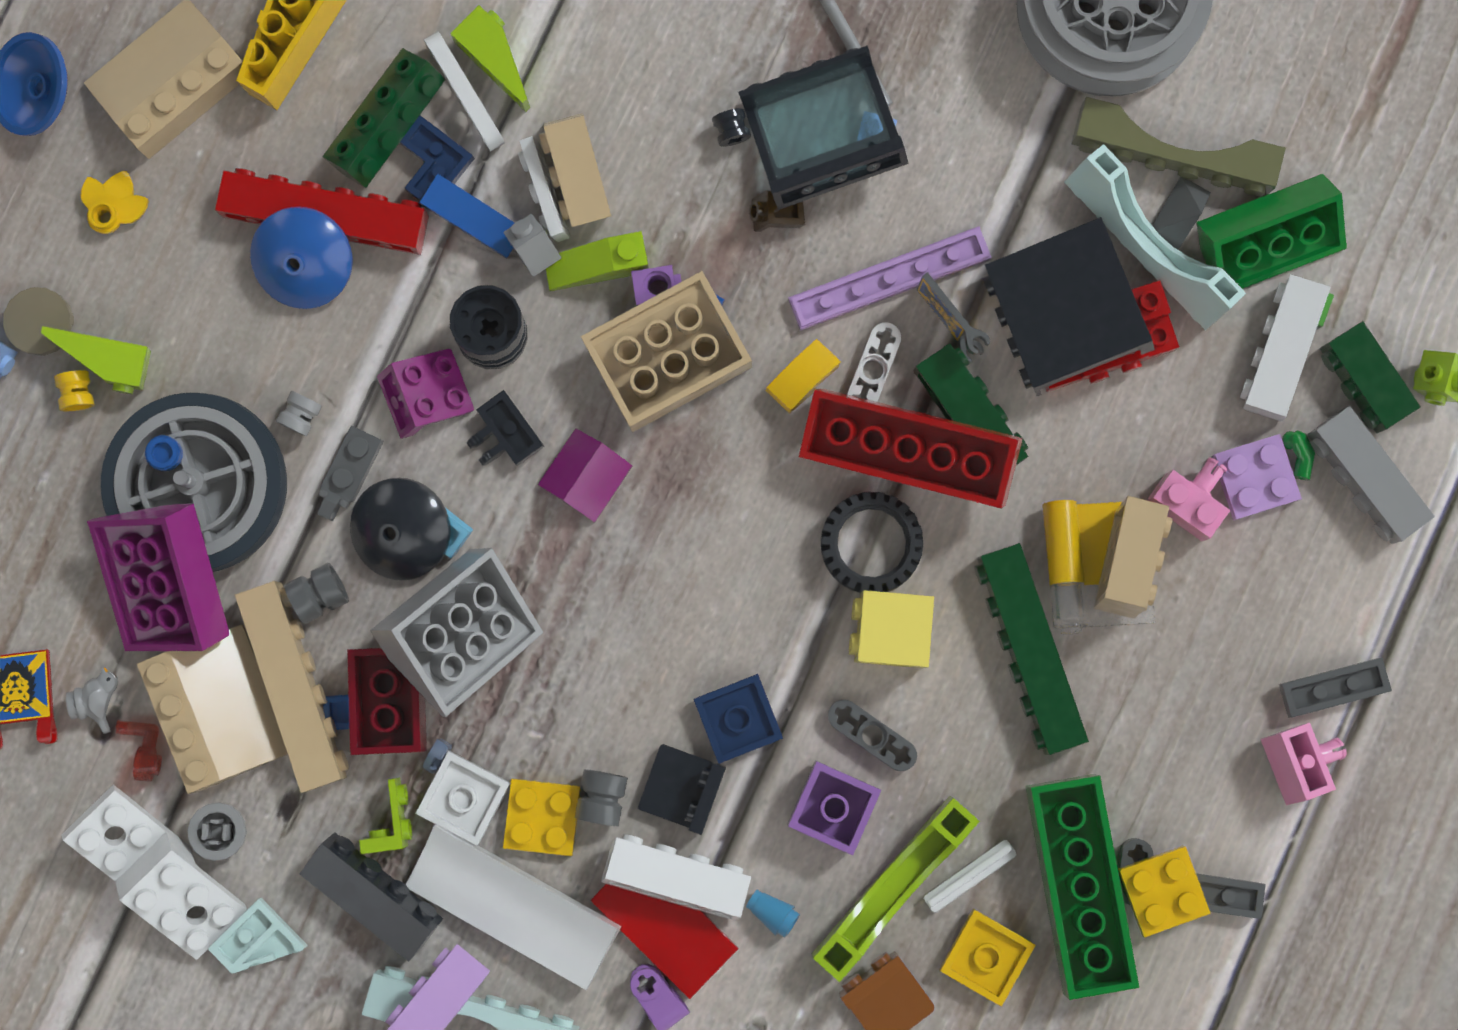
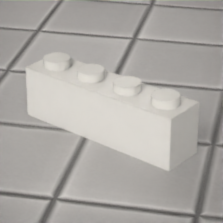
M1291 274L1286 284L1279 283L1273 302L1279 304L1275 316L1268 315L1262 334L1268 336L1264 348L1257 346L1251 366L1257 368L1253 380L1246 378L1240 395L1241 399L1246 400L1243 407L1244 410L1281 422L1284 421L1325 306L1330 286Z
M623 834L622 839L616 837L612 841L601 880L602 883L735 921L741 918L751 876L742 874L743 868L731 864H723V867L720 868L710 865L709 858L696 854H690L689 858L676 855L677 849L662 844H656V848L642 845L643 839L632 835Z

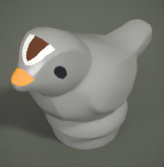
M103 667L101 674L97 678L87 681L83 688H75L74 691L67 692L66 705L70 718L84 720L90 717L98 723L104 734L110 732L106 720V712L111 696L118 685L116 674Z

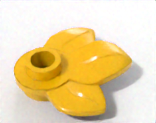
M124 170L110 177L104 184L92 177H87L81 189V200L88 208V224L94 231L100 234L112 233L119 228L120 224L136 222L145 213L149 203L148 198L134 195L132 179L129 173ZM104 213H110V220L106 223H101V216Z

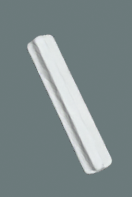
M1007 840L1001 841L924 896L926 904L932 912H939L1014 859L1017 855L1014 848Z

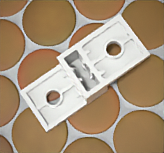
M114 784L62 834V839L65 843L116 882L119 900L196 960L247 911L246 905L195 864L191 848L187 843ZM118 826L124 829L123 835L118 839L111 840L104 836L105 832L111 827ZM202 906L205 908V913L199 918L193 919L186 915L192 907Z

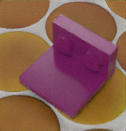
M450 348L393 362L377 376L400 439L413 436L426 425L466 415L474 411L473 403Z

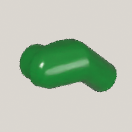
M1299 430L1295 432L1287 431L1283 435L1282 441L1284 447L1288 450L1293 449L1297 457L1293 472L1294 477L1308 481L1311 478L1315 450L1305 433Z

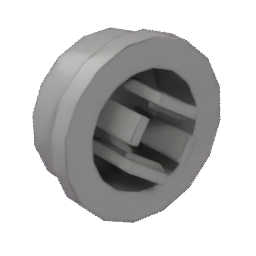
M220 802L207 804L198 809L190 819L187 830L189 843L193 850L201 857L213 861L227 859L236 854L244 844L247 833L245 820L241 813L233 806Z

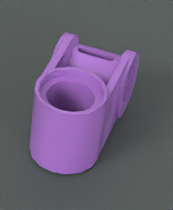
M641 964L632 971L630 977L631 991L657 1030L670 1029L690 1013L684 1001L674 988L670 987L655 966ZM641 975H644L645 978L654 977L651 989H648L646 986L638 987Z

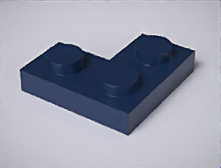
M419 115L400 141L403 147L424 162L405 186V190L419 201L423 198L437 173L455 184L475 159L471 153L421 115Z

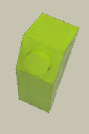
M478 5L450 33L455 45L515 103L527 112L530 109V105L503 29L505 23L493 10L487 13Z
M642 231L607 237L559 252L561 259L546 268L549 290L555 291L632 276L631 271L649 269Z
M42 326L41 333L47 339L106 383L113 385V391L133 394L134 389L144 390L151 350L147 346Z

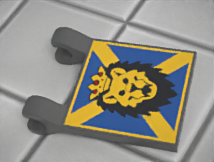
M927 272L922 276L917 291L957 340L959 348L965 354L970 364L972 359L967 356L966 350L972 355L978 353L982 355L984 352L980 342L973 339L980 338L988 346L990 338L985 332L968 324Z

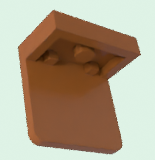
M895 951L890 955L885 952L870 963L872 967L862 976L857 973L841 985L843 990L839 992L841 1000L849 1010L851 1009L865 1030H910L934 1011L933 1002Z

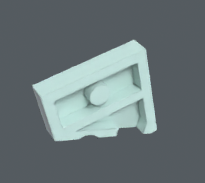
M259 898L208 950L233 974L292 953L300 952L308 945L262 898Z

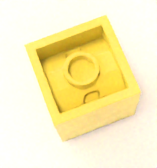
M863 590L859 598L853 599L851 620H858L857 633L850 634L849 655H855L854 662L914 668L929 667L934 596Z

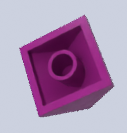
M575 428L538 483V486L595 523L633 465L602 442Z

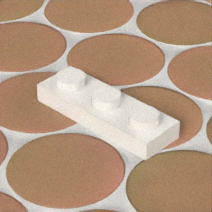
M533 136L520 140L522 152H519L518 156L524 171L530 172L533 183L529 184V190L535 204L540 203L543 215L539 216V221L547 235L550 234V237L557 242L571 238L566 222L562 219L558 205L559 200L553 187L540 143Z

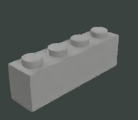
M1350 406L1338 411L1307 434L1312 440L1310 443L1315 453L1321 458H1326L1333 467L1331 472L1334 478L1341 485H1347L1354 494L1353 502L1361 512L1370 515L1376 523L1374 524L1375 531L1383 540H1389L1391 544L1402 542L1435 517Z

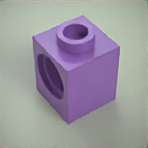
M672 265L631 271L637 306L656 296L649 291V286L652 282L657 280L664 281L668 285L667 289L681 282V275L673 274Z

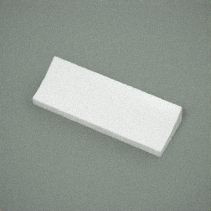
M434 825L419 860L406 883L409 890L585 990L589 988L622 927L484 848L476 846L438 825Z

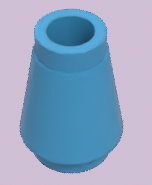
M758 889L746 905L775 936L780 934L784 938L792 930L800 916L794 910L795 906L762 893Z

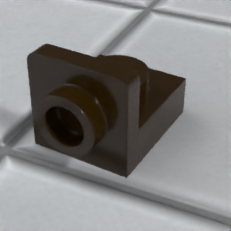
M770 190L762 192L751 200L749 215L753 221L755 232H762L769 227L801 228L805 225L803 201L778 210Z

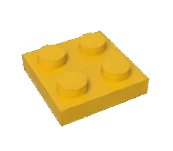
M512 778L503 849L573 856L577 819L574 817L578 798H580V786Z
M1182 845L1118 869L1141 935L1144 938L1211 914L1186 846Z
M973 908L939 970L1002 1007L1036 945Z

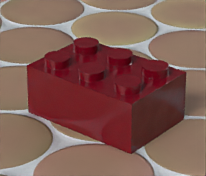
M382 648L347 649L350 755L427 751L426 704L424 696L395 667Z

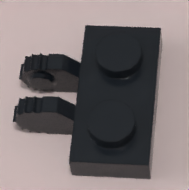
M504 390L476 409L487 426L466 442L471 449L480 446L492 434L497 438L499 444L483 453L479 461L482 466L491 463L505 451L515 465L518 466L545 447Z

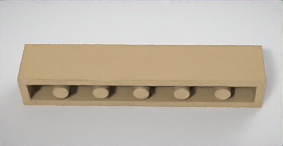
M272 581L235 594L300 792H308L347 778L345 770L349 769L348 761L344 751H338L334 737L338 736L334 720L332 717L325 718L323 712V704L327 703L325 692L321 684L316 685L312 674L313 671H316L315 663L311 653L304 651L301 639L305 638L304 630L299 619L294 620L290 609L292 605L282 583Z

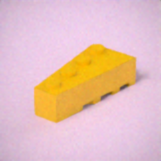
M267 0L264 10H260L256 21L258 28L254 39H251L236 81L250 96L278 110L347 0Z

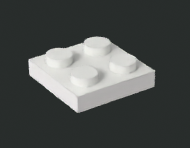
M448 751L415 814L478 846L511 783Z

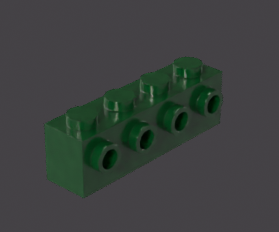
M402 48L322 157L340 173L367 188L446 79L427 60Z

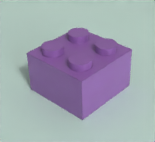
M815 760L787 825L850 855H854L881 790Z

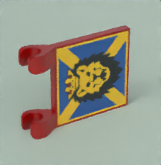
M50 650L0 655V725L38 720L36 729L37 741L45 744L57 742L58 734L53 711ZM0 730V749H2L3 738Z

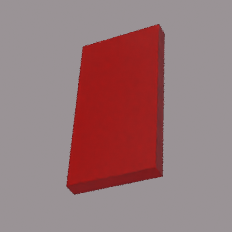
M605 884L590 900L609 920L622 926L620 931L689 999L739 949L704 912L609 884Z

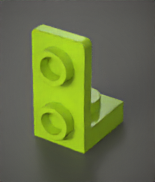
M400 777L388 779L394 834L390 835L389 828L368 831L369 837L359 840L361 854L403 849L408 847V840H412L410 819H405L403 806L408 805V791L406 784H401Z

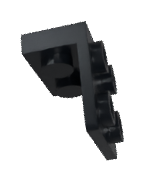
M662 744L656 755L638 809L689 828L688 831L702 835L726 767Z

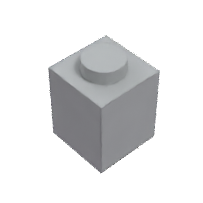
M532 213L524 219L518 220L512 227L503 232L533 277L561 259L545 230Z

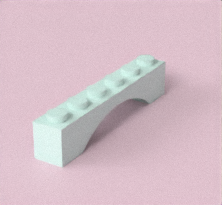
M1104 144L1089 155L1064 181L1075 196L1080 198L1097 218L1102 217L1105 226L1119 239L1121 244L1143 264L1148 272L1158 281H1161L1167 292L1184 307L1205 331L1246 294L1222 268L1207 265L1188 257L1158 234L1146 219L1136 201L1130 185L1127 168Z
M385 966L384 970H377L373 974L362 1015L385 1022L398 1005L405 1008L413 999L409 992L418 980L406 977L404 970L392 966ZM486 995L485 999L471 996L457 1013L489 1023L498 1030H579L580 1028L573 1025L574 1020L558 1014H554L553 1019L539 1015L540 1010L535 1007L520 1005L519 1009L505 1005V999L493 995Z

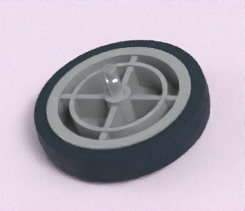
M179 393L160 398L142 407L117 431L107 449L102 465L101 498L106 516L163 505L194 504L213 572L232 567L247 559L271 536L284 509L287 495V472L282 452L274 436L266 425L249 409L235 401L218 395ZM156 436H169L180 443L183 450V458L175 469L160 471L150 466L145 457L146 446Z

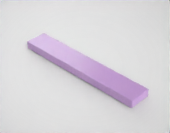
M978 226L788 297L799 329L802 331L918 287L922 276L927 272L935 281L989 261L991 255Z

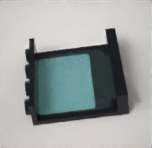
M868 45L849 49L842 55L828 60L816 61L811 66L794 72H785L778 78L764 83L752 84L747 89L738 92L778 210L909 164L902 138L898 135L876 75Z

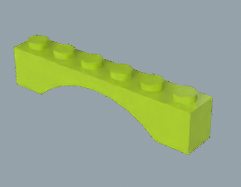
M949 796L811 953L813 959L840 982L861 959L879 933L907 899L963 842L980 821L956 799Z

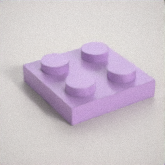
M1280 434L1212 455V458L1219 461L1216 466L1223 464L1227 468L1226 473L1220 478V482L1233 521L1302 499Z

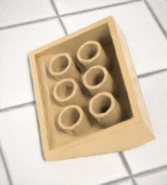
M183 0L88 78L84 84L135 147L150 159L239 85L236 80L243 61L190 0Z
M703 271L580 336L632 433L752 368V360Z
M244 625L229 629L230 635L204 651H166L137 664L188 794L203 791L288 755Z

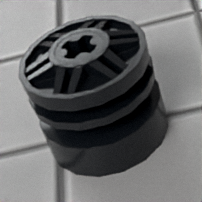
M493 285L476 286L465 291L454 302L450 312V330L463 356L473 365L484 369H501L514 363L520 357L528 341L527 325L516 299L505 289ZM491 327L493 330H496L497 334L491 337L485 330Z

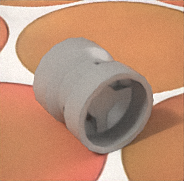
M291 391L287 398L288 405L285 411L279 413L276 422L307 437L311 429L310 422L314 416L319 414L322 405Z

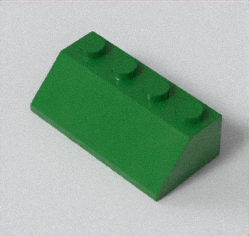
M1324 174L1196 222L1200 250L1205 263L1222 268L1242 289L1347 249L1342 193Z

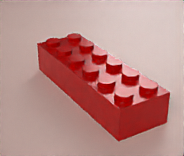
M814 389L798 457L1002 509L1007 503L1023 438L826 389Z

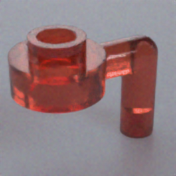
M118 720L116 734L143 737L142 746H139L135 753L133 777L136 781L151 782L154 775L158 776L162 767V756L158 755L156 750L159 727L152 723Z

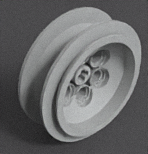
M1017 0L1016 5L1019 28L1025 44L1034 59L1046 72L1066 86L1083 93L1098 96H1123L1146 90L1158 84L1180 66L1204 31L1210 16L1213 0ZM1087 2L1092 5L1094 12L1085 13L1079 8L1078 4ZM1139 5H1149L1153 9L1154 14L1147 15L1142 13ZM1118 20L1122 23L1124 30H1113L1108 21Z

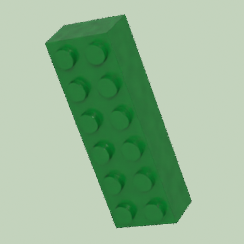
M1090 774L1026 785L1025 788L1063 995L1069 1000L1140 988L1101 776Z

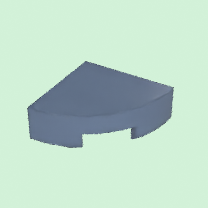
M437 739L423 763V768L431 774H436L447 752L451 751L452 745L443 739Z

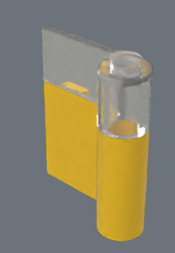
M1056 500L1042 504L1053 627L1060 629L1063 635L1082 633V628L1156 623L1154 603L1152 606L1148 605L1147 610L1140 613L1134 619L1093 609L1115 512L1122 502L1077 504L1074 500Z

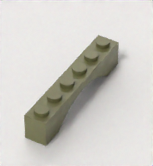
M1087 96L1081 105L1071 143L1072 145L1079 146L1080 151L1092 154L1104 144L1120 162L1129 163L1132 160L1145 163L1146 168L1151 170L1164 171L1169 169L1177 171L1180 177L1195 180L1198 177L1211 180V184L1221 188H1230L1231 186L1243 188L1246 194L1262 197L1264 194L1268 195L1276 188L1286 150L1285 147L1254 139L1235 147L1214 151H1195L1178 148L1164 143L1143 131L1129 118L1120 105Z

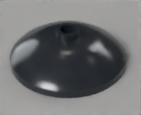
M401 477L379 481L367 488L354 505L350 519V534L353 546L364 564L380 576L400 581L421 577L440 563L448 549L451 529L447 511L440 498L430 488L418 481ZM389 527L395 530V539L389 537L387 532Z

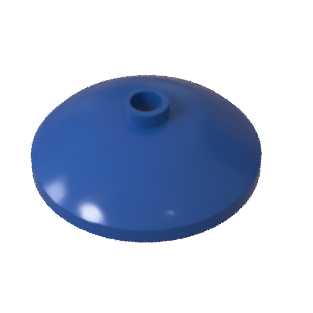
M26 32L12 37L0 50V123L8 131L17 135L34 136L40 134L52 125L64 106L68 89V76L63 56L55 43L41 34Z
M290 207L275 212L261 223L251 243V265L258 283L272 298L289 307L311 309L323 306L336 298L350 279L353 258L349 241L343 230L334 220L315 209ZM291 258L298 260L300 264L299 269L291 266Z

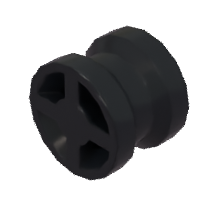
M730 109L712 118L713 126L718 128L719 136L717 137L719 146H733L751 138L750 129L745 127L744 124L746 118L744 109Z

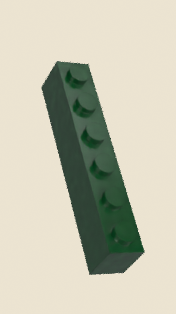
M1018 543L978 557L979 564L974 566L975 573L980 585L986 584L990 597L985 599L991 617L998 618L1001 630L997 631L998 640L1003 651L1009 650L1013 662L1008 664L1009 672L1014 684L1020 683L1024 696L1019 699L1025 716L1032 717L1035 729L1031 730V735L1037 750L1043 749L1045 755H1052L1089 742L1021 544Z

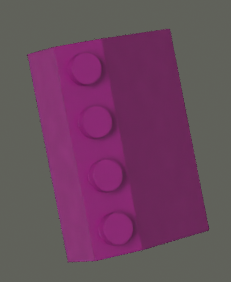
M194 504L163 505L87 521L125 651H204L230 635Z

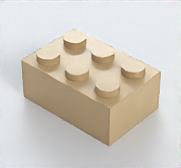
M1127 496L1116 509L1093 609L1134 619L1140 613L1146 611L1148 605H1153L1157 593V585H1153L1152 582L1155 572H1160L1165 552L1160 551L1163 538H1168L1172 525V518L1167 517L1169 506Z

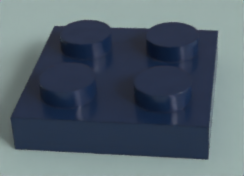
M758 674L693 699L718 764L783 739Z

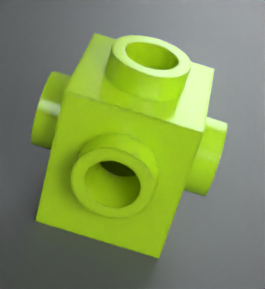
M1431 350L1423 351L1419 368H1417L1414 374L1413 389L1425 397V402L1438 406H1445L1446 401L1458 403V354Z

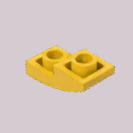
M816 339L782 370L766 387L765 391L790 414L813 394L814 389L838 369L841 361Z

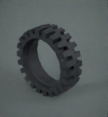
M871 491L852 495L839 503L827 517L821 534L823 561L834 579L844 587L861 593L863 590L889 592L906 582L916 570L923 551L922 528L915 513L909 509L910 507L893 495ZM868 509L883 511L894 517L902 527L906 540L904 555L898 566L888 574L877 577L861 576L849 569L841 559L838 549L839 531L844 522L855 513Z

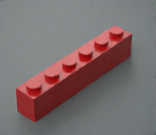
M235 168V172L223 170L215 211L223 218L261 225L266 218L279 210L290 207H307L320 211L334 220L343 230L349 242L417 255L422 253L429 215L424 208H421V204L418 202L401 200V204L388 202L387 197L374 193H369L368 197L356 196L355 191L343 187H335L334 191L321 189L322 185L311 181H302L301 185L288 183L289 179L279 175L269 174L268 179L255 177L256 173L247 169Z

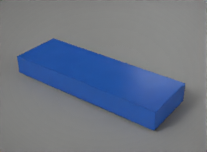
M437 173L419 204L507 259L513 247L503 232L512 227L515 222Z

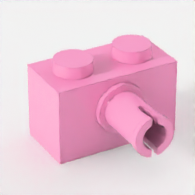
M1208 457L1207 462L1193 481L1187 480L1175 470L1166 473L1147 499V501L1169 506L1167 517L1172 518L1173 522L1200 541L1210 539L1230 512V509L1218 502L1210 494L1222 475L1227 471L1223 464L1216 466L1219 461Z
M1307 723L1260 739L1286 805L1307 801L1336 790L1327 764L1346 758V749L1332 751L1344 746V743L1339 738H1333L1330 741L1318 744L1311 724Z

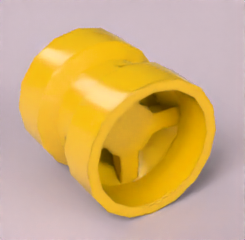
M68 371L54 376L55 386L60 390L61 394L58 399L60 411H79L95 406L93 395L88 390V385L91 383L89 371Z

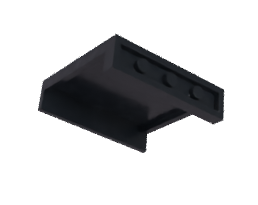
M1102 217L985 264L989 276L982 279L989 296L996 295L1000 306L994 308L1001 327L1008 325L1013 337L1007 339L1008 345L1014 358L1021 356L1025 368L1019 370L1026 389L1033 387L1036 396L1042 395L1040 391L1042 388L1137 350H1140L1141 355L1154 350L1153 340Z

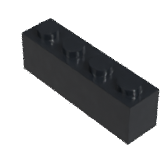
M336 832L321 843L300 872L303 878L408 962L420 951L444 919L437 914L431 904L418 899L403 882L393 879L382 870L381 865L377 861L361 854L348 838L340 836Z

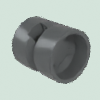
M330 563L312 570L308 579L300 576L284 585L287 597L294 611L304 624L323 616V610L326 607L333 611L349 602L346 589Z
M584 769L580 789L585 792V795L578 798L574 818L602 825L619 826L622 806L618 803V799L625 796L628 777Z

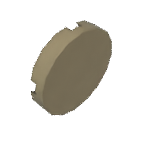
M31 287L15 295L9 301L3 316V328L7 339L17 349L28 354L41 356L51 354L60 349V347L41 333L42 326L71 331L74 324V316L67 301L58 293L39 287Z

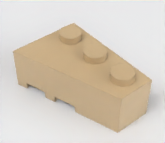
M583 113L544 123L545 133L539 134L544 154L551 153L554 166L548 169L553 187H561L564 199L558 201L563 221L570 219L571 226L575 227L611 217Z

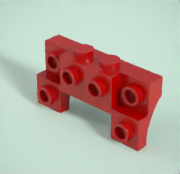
M1161 281L1131 289L1153 340L1154 350L1142 355L1140 350H1137L1045 387L1046 392L1089 379L1090 384L1110 378L1108 372L1121 368L1122 373H1128L1141 368L1142 361L1176 351L1180 346L1169 318L1171 310Z

